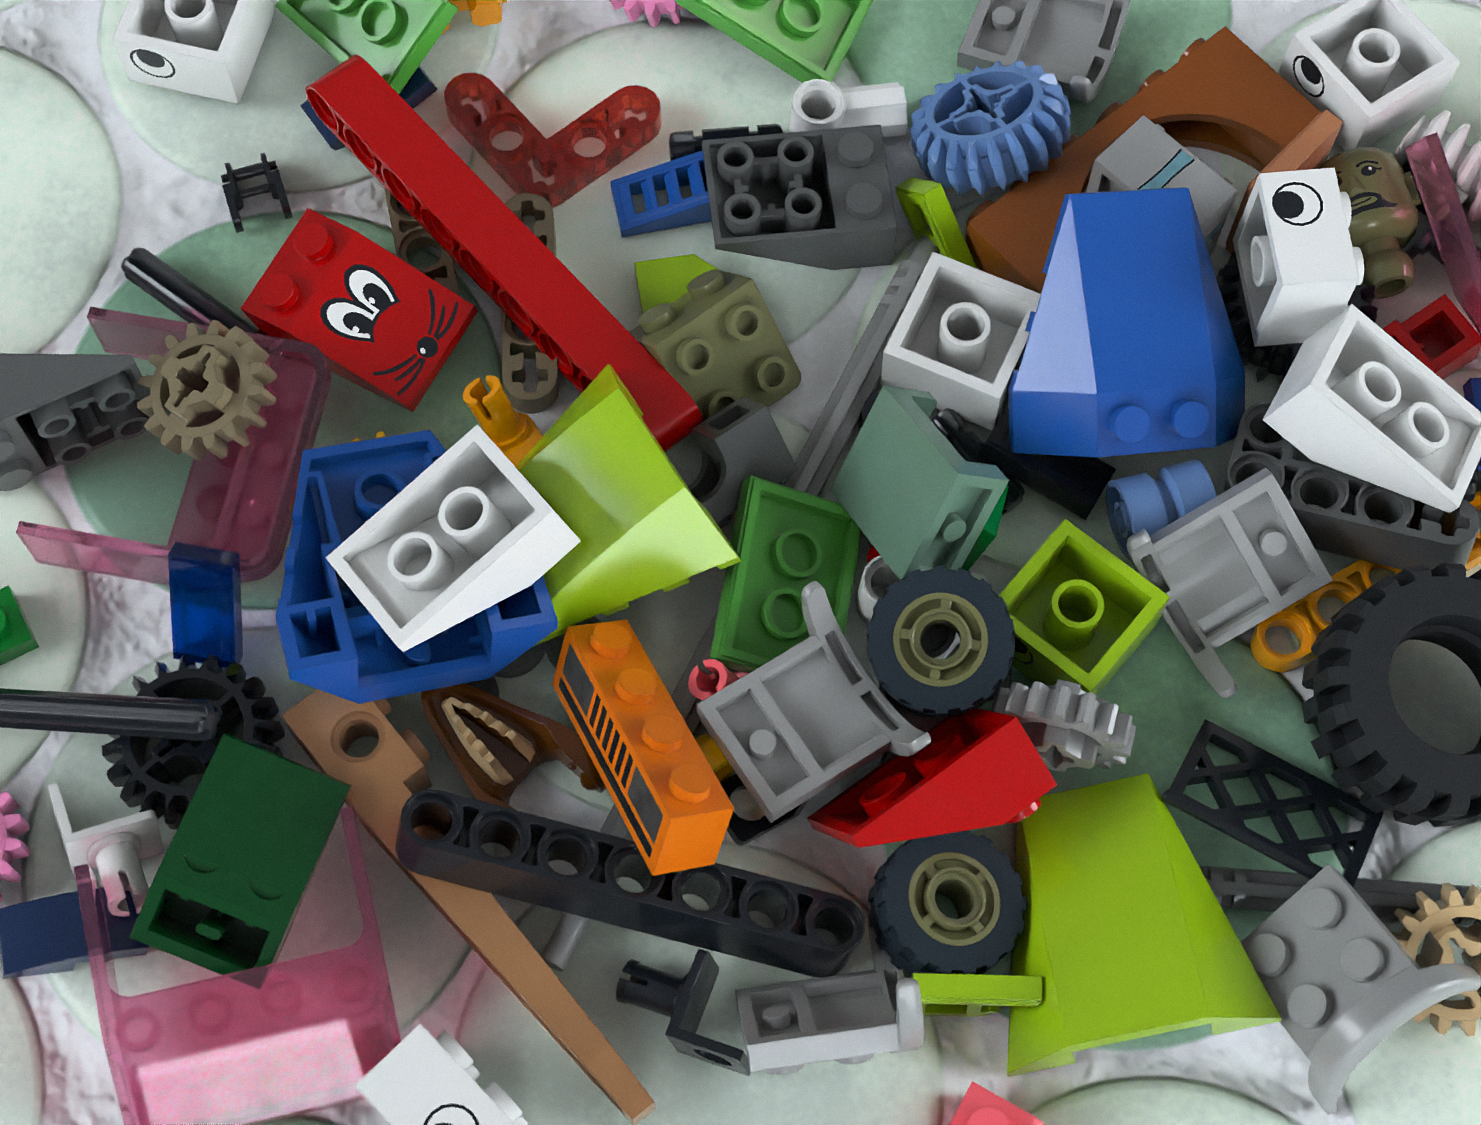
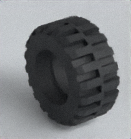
M1441 563L1431 571L1424 564L1408 567L1394 577L1386 576L1366 589L1330 618L1332 624L1319 632L1311 647L1313 654L1317 658L1304 667L1302 679L1303 687L1314 690V696L1302 703L1304 723L1317 724L1320 736L1312 740L1311 744L1318 758L1321 759L1330 755L1339 768L1332 773L1331 777L1344 791L1356 785L1364 792L1360 798V804L1377 814L1392 808L1394 809L1393 816L1395 821L1415 826L1429 820L1434 827L1453 826L1466 820L1472 821L1481 817V736L1475 748L1464 754L1445 752L1422 741L1406 726L1395 708L1389 686V671L1395 649L1401 643L1407 640H1422L1440 645L1458 656L1472 671L1481 688V569L1466 577V568L1462 564Z

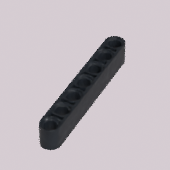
M427 789L415 793L407 799L401 811L395 851L399 861L406 869L414 873L820 978L836 975L842 970L862 941L865 933V919L861 910L851 900L826 891L719 863L652 876L634 841L441 790ZM423 825L433 826L439 829L444 834V837L436 840L425 839L419 836L414 829ZM487 843H498L505 846L511 852V855L503 858L494 857L487 854L481 846ZM564 860L572 864L578 873L562 875L554 871L548 862ZM620 877L631 878L642 886L643 891L639 893L628 892L622 889L615 879ZM693 894L701 897L708 904L709 909L697 910L690 907L684 901L682 895ZM758 911L766 914L773 921L775 927L768 928L756 924L751 919L749 912ZM815 928H824L832 932L837 937L840 945H830L824 942L817 935Z

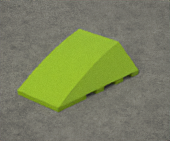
M609 363L516 466L518 471L581 540L579 544L543 575L558 624L555 631L536 645L565 634L568 626H575V624L601 613L607 617L629 608L628 602L660 589L668 592L690 583L689 577L717 566L721 570L741 562V559L709 511L693 496L641 418L644 415Z
M1149 773L1040 797V807L1027 818L1017 822L1015 873L1019 872L1023 882L1020 887L1022 896L1026 897L1027 909L1023 912L1022 921L1025 922L1022 934L1016 937L1013 942L1016 945L1012 949L1011 975L1042 976L1043 1000L1038 1006L1034 1007L1010 1006L1007 1059L1008 1077L1076 1063L1074 1051L1210 1024L1212 1035L1282 1021L1280 1014Z

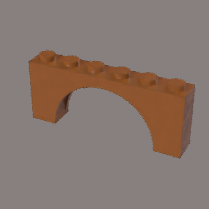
M1225 26L1208 40L1203 38L1195 40L1183 52L1178 63L1166 72L1162 69L1153 72L1142 83L1137 94L1127 102L1122 104L1120 101L1111 104L1099 116L1095 126L1082 136H1079L1077 133L1071 135L1070 140L1062 145V156L1048 161V170L1043 172L1033 171L1028 174V182L1016 180L1011 185L1010 190L997 201L993 202L989 199L981 203L966 221L965 241L979 270L1041 294L1047 275L1042 273L1065 194L1086 193L1095 159L1143 115L1155 125L1159 124L1165 129L1164 132L1183 147L1203 148L1234 157L1261 172L1321 111Z

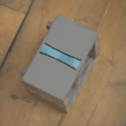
M1143 115L1095 159L1086 193L1176 187L1189 188L1210 256L1214 252L1237 189L1232 186L1233 183L1226 177L1222 178L1164 132L1165 129L1159 124L1155 125Z

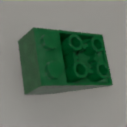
M224 733L156 872L129 938L261 990L275 968L352 785Z

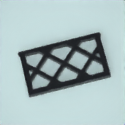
M1206 719L1202 723L1170 788L1162 795L1164 802L1310 880L1323 867L1311 862L1308 854L1333 850L1344 869L1342 872L1343 877L1353 888L1384 812L1378 814L1360 804V800ZM1208 742L1234 754L1241 763L1215 766L1206 750ZM1265 774H1272L1300 789L1303 796L1278 800ZM1249 777L1261 802L1235 806L1223 780ZM1207 783L1219 809H1212L1183 794L1186 786ZM1328 807H1334L1363 822L1360 831L1341 833ZM1312 810L1325 836L1299 840L1286 814ZM1269 816L1283 843H1276L1247 828L1243 820Z

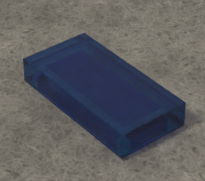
M175 542L168 554L173 659L180 660L182 654L191 656L195 663L202 664L210 653L219 658L223 668L228 667L234 661L239 664L243 657L240 553Z

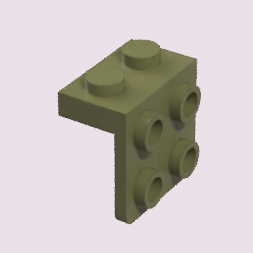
M716 269L702 273L687 285V293L671 304L662 303L644 312L638 319L640 325L629 332L692 397L700 410L703 421L741 397L769 408L797 388L801 382V372L752 278Z

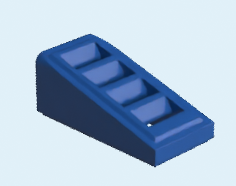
M703 150L610 181L621 237L712 221L708 191H705L704 183L707 181ZM690 185L692 196L682 199L679 187ZM666 190L669 204L659 207L655 191ZM643 194L646 211L635 214L632 195Z

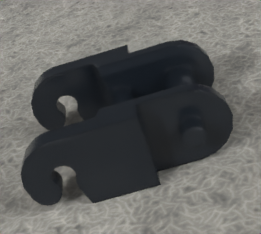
M265 152L260 154L261 162L233 170L229 162L225 163L227 174L221 175L224 184L222 187L237 233L244 231L239 210L244 207L242 199L271 192L274 199L280 200L285 219L293 218L279 170H275L278 169L276 161L268 162ZM266 175L268 183L239 191L238 181Z

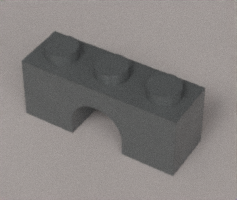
M741 397L691 428L701 449L702 465L697 478L688 488L693 496L709 511L720 529L730 522L731 514L737 510L743 480L752 475L783 485L782 481L798 471L765 405Z

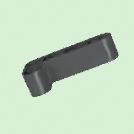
M1272 401L1254 403L1246 409L1240 421L1228 464L1223 492L1262 469L1267 468L1274 475L1315 549L1401 570L1424 564L1431 571L1441 563L1462 564L1465 567L1480 529V516L1476 508L1467 500L1462 499L1459 508L1448 513L1336 469L1292 459L1294 446L1263 421ZM1260 440H1266V441H1270V442H1272V443H1265V442H1262V441H1260ZM1308 504L1318 505L1324 509H1315L1308 506ZM1371 519L1381 520L1388 524H1379Z

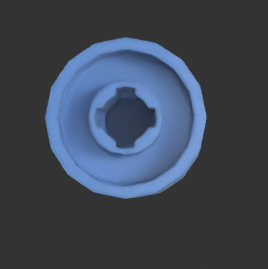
M1197 459L1159 468L1155 480L1144 472L1108 481L1106 486V506L1111 529L1122 554L1127 559H1130L1127 551L1126 542L1130 536L1142 529H1145L1148 535L1151 536L1217 497L1209 473Z

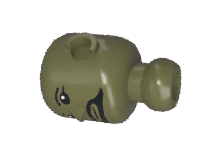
M1374 147L1355 148L1329 158L1318 169L1335 167L1340 192H1347L1351 202V223L1348 228L1352 246L1361 249L1364 266H1366L1362 284L1376 287L1374 299H1385L1404 292L1413 284L1415 264L1411 257L1403 252L1402 249L1406 247L1416 234L1418 225L1416 205L1422 204L1411 172L1404 173L1399 161L1387 150Z

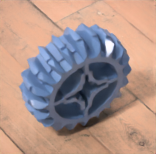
M999 60L992 67L981 69L976 65L974 71L964 75L954 73L953 81L948 84H936L935 94L927 95L920 99L921 108L911 114L913 126L910 128L912 136L910 142L920 169L924 171L927 179L941 183L943 189L953 187L958 195L964 194L971 188H975L980 195H983L989 188L1000 186L1005 191L1007 184L1016 180L1026 183L1028 182V174L1031 172L1048 170V160L1062 156V145L1070 140L1069 129L1071 122L1069 115H1071L1067 96L1063 95L1061 85L1057 83L1054 74L1044 73L1041 65H1032L1026 68L1022 60L1016 61L1010 66H1004Z

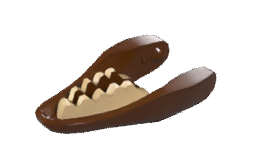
M465 683L423 691L421 693V703L428 722L444 751L477 800L516 810L509 805L510 798L516 787L535 767L555 760H559L580 778L581 785L586 790H596L602 793L606 789L579 735L561 723L513 705Z

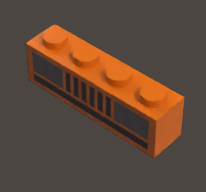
M628 620L568 626L552 685L652 876L715 865L734 806Z

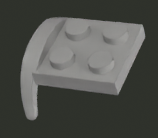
M979 0L959 48L957 66L974 71L976 65L981 69L992 67L999 60L1004 66H1010L1020 60L1023 61L1026 68L1032 65H1041L1044 73L1055 75L1057 83L1062 87L1063 95L1072 100L1090 103L1099 94L1112 65L1125 25L1130 0Z
M1267 468L1250 476L1151 536L1148 535L1145 529H1142L1130 536L1126 542L1128 554L1136 571L1170 596L1162 616L1195 666L1217 694L1223 698L1231 697L1237 692L1238 688L1214 649L1333 581L1274 475Z
M817 581L806 585L801 594L802 610L810 637L698 703L696 708V715L770 823L888 750L900 756H911L931 743L929 733L918 730L906 721L872 681L846 640L833 614L825 588Z
M1329 864L1240 942L1282 1018L1280 1023L1311 1062L1308 1072L1309 1089L1312 1096L1327 1114L1337 1111L1338 1095L1354 1069L1393 1031L1430 1006L1451 996L1478 990L1481 986V976L1473 968L1464 964H1439L1421 969L1343 875Z
M868 917L874 970L735 990L738 1017L750 1072L764 1070L770 1074H789L802 1069L805 1064L835 1060L842 1064H858L872 1059L878 1053L918 1050L923 1046L925 1032L919 983L913 978H905L903 969H897L890 962L892 959L886 951L880 950L875 941L877 938L873 927H870Z

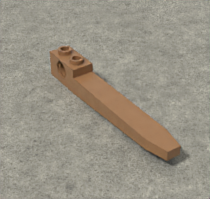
M316 689L283 713L281 716L292 736L319 771L352 785L344 803L369 835L632 1125H637L656 1109L654 1100L491 893L419 875L406 869L399 861L395 851L401 811L407 799L415 793L427 790L432 786L424 766L432 758L410 728H406L399 734L385 716L393 711L389 702L386 699L358 704ZM364 736H372L379 739L376 748L369 755L359 758L347 755L350 745L356 739ZM423 825L414 829L419 836L425 839L436 840L444 837V834L433 826Z

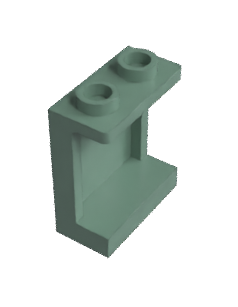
M883 385L830 491L900 581L908 577V573L917 569L921 571L932 570L933 566H946V569L958 571V568H961L1009 480L996 465L964 460L929 419L937 405L936 399L929 392Z

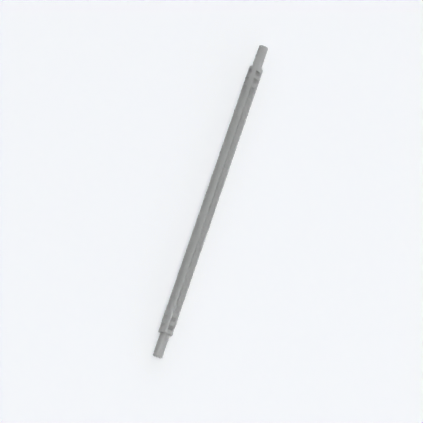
M929 224L926 226V231L931 230ZM922 235L910 259L900 263L795 461L798 471L786 478L783 486L820 496L861 417L865 401L873 394L881 379L883 351L932 252L940 253L939 247L934 246L927 236ZM718 609L671 696L693 736L701 724L700 719L696 715L697 704L702 701L695 698L690 692L688 685L689 675L696 665L706 673L712 674L711 671L705 668L702 661L710 657ZM614 803L599 832L634 841ZM566 912L563 913L541 955L549 967L564 972L591 919Z

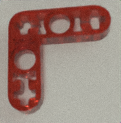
M472 72L458 75L447 84L444 91L447 116L457 131L517 195L522 193L538 194L550 203L552 209L563 204L651 142L659 134L661 128L660 100L652 90L639 85L626 86L617 90L548 139L539 132L489 78L482 74ZM468 97L473 102L481 100L483 112L487 119L482 123L480 112L470 103L462 106L461 101ZM631 110L632 113L638 115L645 111V119L640 121L637 117L631 116L625 120V112ZM618 129L620 138H616L614 133ZM503 131L517 132L523 137L522 143L513 150H499L491 144L492 139ZM588 137L600 139L606 145L605 149L594 157L580 156L573 148L579 140ZM532 159L533 167L544 178L553 175L554 183L550 185L543 181L534 183L532 169L527 163Z

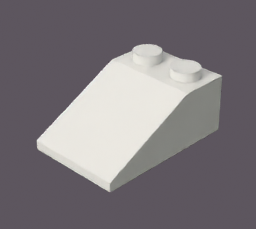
M1353 304L1304 340L1263 418L1264 422L1310 460L1448 513L1459 508L1481 458V412Z
M476 425L331 552L326 559L396 646L404 652L531 586L579 544L581 540L485 432Z

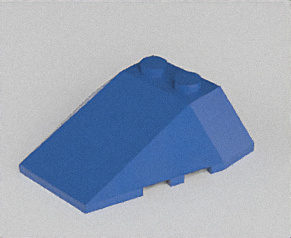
M1176 187L1065 194L1042 273L1047 275L1036 312H1030L1025 331L1030 333L1019 371L1014 369L1008 388L1009 445L1012 452L1079 457H1109L1213 448L1236 438L1241 418L1245 412V370L1189 188Z
M431 430L303 450L292 514L293 525L289 548L287 547L284 563L285 574L281 598L278 600L276 625L290 680L361 704L490 679L557 629L558 620L542 575L531 586L403 652L391 640L326 559L331 552L447 451Z

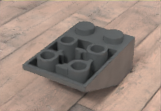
M881 124L702 140L715 249L829 270L892 265L898 227Z
M0 353V491H11L21 488L38 474L59 465L78 463L88 457L95 449L118 439L124 440L137 437L146 431L144 425L150 417L137 408V402L150 396V392L138 384L139 377H142V374L132 355Z

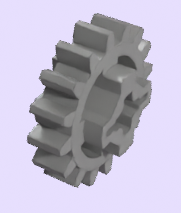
M1057 680L1056 684L1048 686L1042 682L1034 681L1030 688L1018 682H1013L1010 689L1003 687L998 689L991 708L992 712L1016 716L1047 768L1066 772L1067 768L1073 767L1092 769L1096 765L1103 769H1110L1112 763L1124 765L1126 758H1130L1137 726L1132 725L1133 717L1131 715L1117 713L1119 705L1108 703L1105 699L1096 698V694L1087 693L1081 689L1080 684L1070 681Z

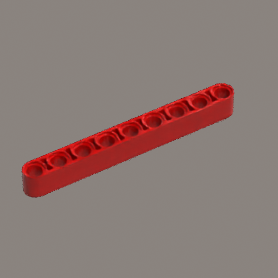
M355 54L306 87L305 92L308 101L321 121L515 325L536 344V347L552 361L557 357L558 370L580 393L589 386L609 363L644 415L641 418L665 453L691 434V428L703 422L698 406L687 391L366 60Z

